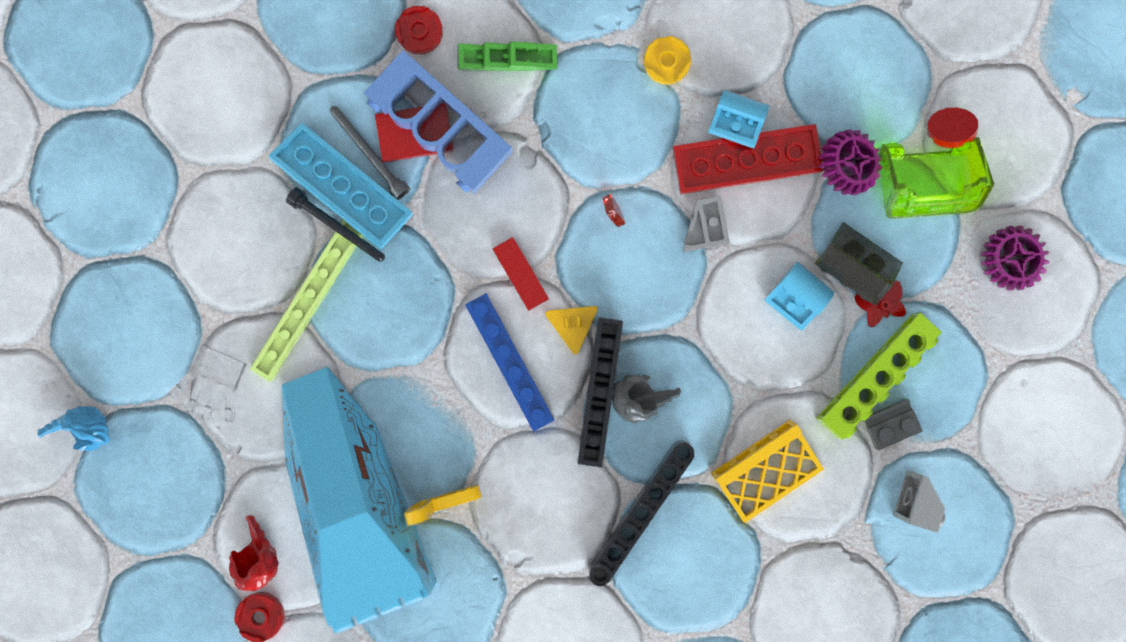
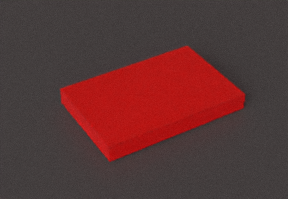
M441 103L422 124L419 134L423 140L429 142L437 141L450 129L447 106L444 103ZM423 107L395 111V115L402 119H409L414 117ZM384 113L375 114L383 163L438 154L437 151H427L422 148L414 138L412 129L399 127L388 113L386 115ZM453 142L447 146L445 153L454 151Z

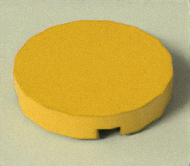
M674 36L655 39L648 45L644 54V68L647 75L653 81L662 85H672L680 82L687 75L691 66V55L688 46Z

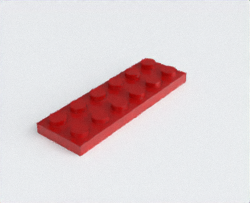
M816 124L760 132L754 148L725 138L673 146L680 195L811 175L824 171V169L819 168L822 160L818 158L821 151Z

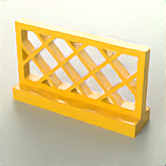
M790 419L710 473L744 523L824 470L801 434L802 431ZM798 438L801 443L799 454L787 452L789 443ZM774 453L782 454L779 467L768 465L769 456ZM786 456L798 457L795 470L784 468ZM803 458L812 460L815 465L814 468L808 472L800 471ZM753 467L762 468L759 480L747 479L749 470ZM766 469L778 471L775 483L764 482ZM783 472L794 474L793 481L789 485L780 484ZM734 480L742 482L739 494L730 493L726 486ZM746 483L758 484L755 497L744 495ZM763 486L774 487L773 495L768 499L760 498ZM743 499L754 501L753 509L746 514L741 510Z

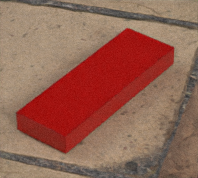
M513 237L492 249L528 311L549 300Z

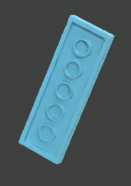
M303 123L268 155L272 162L380 250L413 216L412 211Z

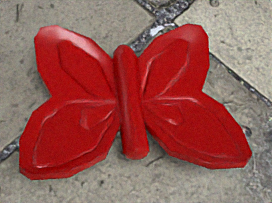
M899 281L889 283L884 289V295L878 291L876 293L877 298L869 293L855 295L854 299L857 305L862 310L867 311V322L870 327L876 326L883 316L888 318L889 314L895 317L906 315L905 307L900 302L903 288Z

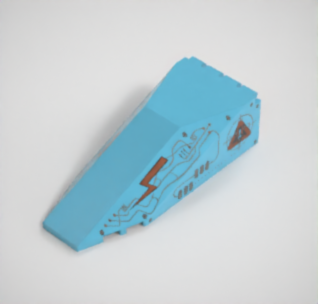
M328 367L282 384L285 463L322 611L328 626H332L334 633H339L355 626L354 616L357 623L362 624L379 617L376 607H379L382 615H385L403 607L400 599L402 597L405 604L410 605L429 596L437 581L415 524L407 525L404 512L408 509L376 424L371 422L362 411V407L352 399L343 384Z

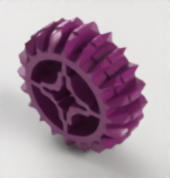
M852 129L840 131L828 138L826 144L821 148L823 153L818 157L823 161L819 165V168L824 169L821 177L828 178L826 185H833V191H841V195L850 194L852 196L864 193L876 184L875 180L881 177L878 172L883 169L879 165L883 158L877 154L881 148L873 146L875 140L868 141V134L861 135L860 130L852 131Z
M1007 226L1005 230L1003 228L998 229L996 235H990L988 237L990 242H986L983 245L987 251L980 254L986 257V261L981 262L982 266L987 265L988 268L984 271V274H992L989 281H998L997 287L1003 288L1006 286V290L1011 291L1014 289L1024 290L1025 287H1032L1034 282L1042 280L1040 274L1047 272L1043 265L1050 263V261L1044 259V256L1050 252L1047 250L1043 251L1042 247L1046 245V242L1038 241L1041 235H1032L1033 229L1028 228L1024 230L1023 226H1016L1015 228L1014 226ZM1005 243L1006 245L1004 246V253L1002 256L999 257L1000 250ZM1022 244L1027 248L1028 251L1023 249ZM1013 256H1022V258L1017 260H1007V258ZM1030 260L1028 269L1026 270V263ZM1001 265H1004L1007 268L1008 273L1002 268Z

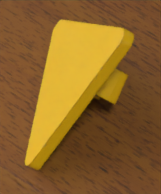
M596 306L550 310L546 311L545 315L572 353L576 355L579 353L598 308Z

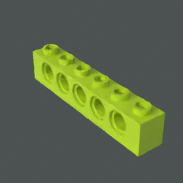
M921 312L912 313L816 419L836 438L841 440L850 438L857 430L856 425L861 420L865 421L873 413L872 408L889 396L890 393L888 391L891 387L900 384L906 377L904 373L910 367H915L922 360L921 355L926 349L930 350L938 343L939 340L937 338L942 332ZM911 336H914L916 339V346L913 349L909 346V338ZM896 353L900 356V363L897 366L892 362V357ZM879 371L884 374V380L881 384H878L876 381V374ZM862 389H866L868 397L862 402L859 398V393ZM849 406L852 414L850 418L845 419L843 417V410Z

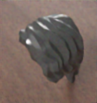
M628 374L623 380L614 383L613 407L617 414L631 423L646 421L650 417L657 415L658 407H663L666 402H671L673 398L679 397L681 389L676 388L675 390L654 392L647 383L651 379L650 376Z

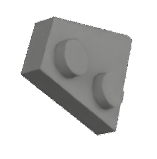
M721 196L701 199L695 202L683 246V253L730 243Z

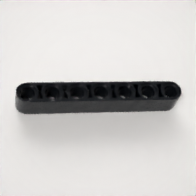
M679 440L670 447L589 567V577L594 585L604 586L610 582L695 456V451L689 443ZM681 446L688 448V455L685 458H678L676 455L677 449ZM668 466L674 467V475L671 478H664L662 475L664 468ZM654 486L661 488V494L657 498L649 496V490ZM639 507L648 509L647 515L643 518L635 516V511ZM625 527L634 529L633 535L629 538L621 535V531ZM612 547L620 550V554L615 558L607 555L608 550ZM597 568H604L607 571L606 575L602 578L595 577L593 572Z

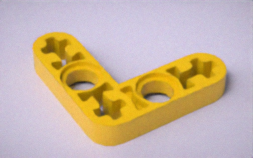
M479 485L412 504L404 512L407 525L426 521L434 512L481 498L482 494Z

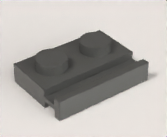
M904 399L878 410L865 420L866 428L876 450L884 449L923 432L916 414L911 408L909 399Z

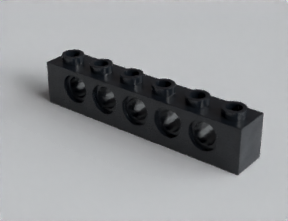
M599 317L597 321L577 463L580 465L601 468L603 465L623 321Z

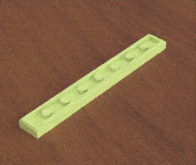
M342 220V225H344L349 230L357 234L359 237H363V235L359 233L356 229H354L350 224H348L345 220ZM337 232L334 233L250 370L269 382L274 380L357 246Z

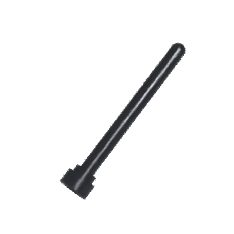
M298 187L290 191L286 198L287 204L294 209L303 208L379 262L384 261V253L309 202L304 191Z

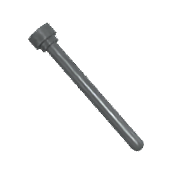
M332 106L330 108L331 115L389 184V193L397 200L403 198L411 189L405 181L396 179L340 109Z

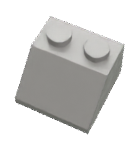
M906 470L893 516L908 524L938 533L939 528L943 526L945 521V508L928 477Z

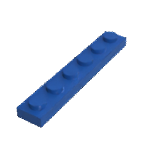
M487 293L465 304L533 432L555 420Z

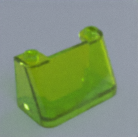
M975 137L970 143L969 141L964 143L962 147L950 148L949 151L905 154L904 147L901 144H882L879 155L883 158L880 161V165L883 167L881 169L883 202L886 216L890 219L972 213L983 206L995 185L979 137Z

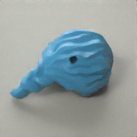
M78 406L71 410L68 409L65 414L52 420L50 424H46L43 428L38 429L37 432L38 437H43L55 431L69 430L76 441L73 449L80 451H92L110 442L108 426L105 421L106 416L93 406Z

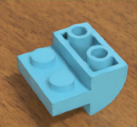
M723 90L708 133L754 148L770 105Z
M796 261L781 278V281L766 296L764 301L802 331L816 315H819L824 310L835 292L801 263Z

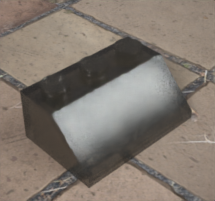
M842 222L814 264L823 272L839 280L843 286L849 287L858 293L862 299L876 305L892 288L903 262Z

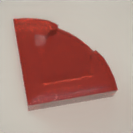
M608 194L603 197L606 214L617 227L626 224L621 210L612 195Z

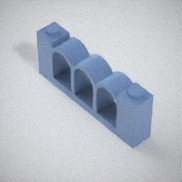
M404 50L400 52L364 92L368 99L366 104L376 113L379 110L385 115L388 113L396 125L403 129H412L414 138L422 148L427 151H437L440 162L446 170L455 173L454 175L458 180L456 184L465 193L470 190L475 195L513 153L512 147ZM417 80L420 81L434 96L414 117L409 119L399 118L395 115L397 102ZM443 102L460 118L439 140L433 142L425 141L420 137V128ZM468 124L485 141L467 161L458 165L451 164L445 159V150Z

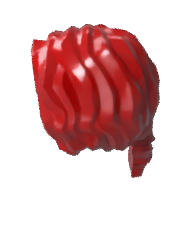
M248 515L246 520L248 521L252 541L240 552L231 551L229 556V573L234 579L237 589L256 591L259 588H263L276 576L279 562L275 548L271 546L265 537V533L260 529L255 516Z

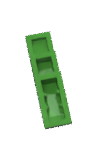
M510 41L509 44L485 42L483 45L463 43L457 45V70L538 71L557 69V45Z

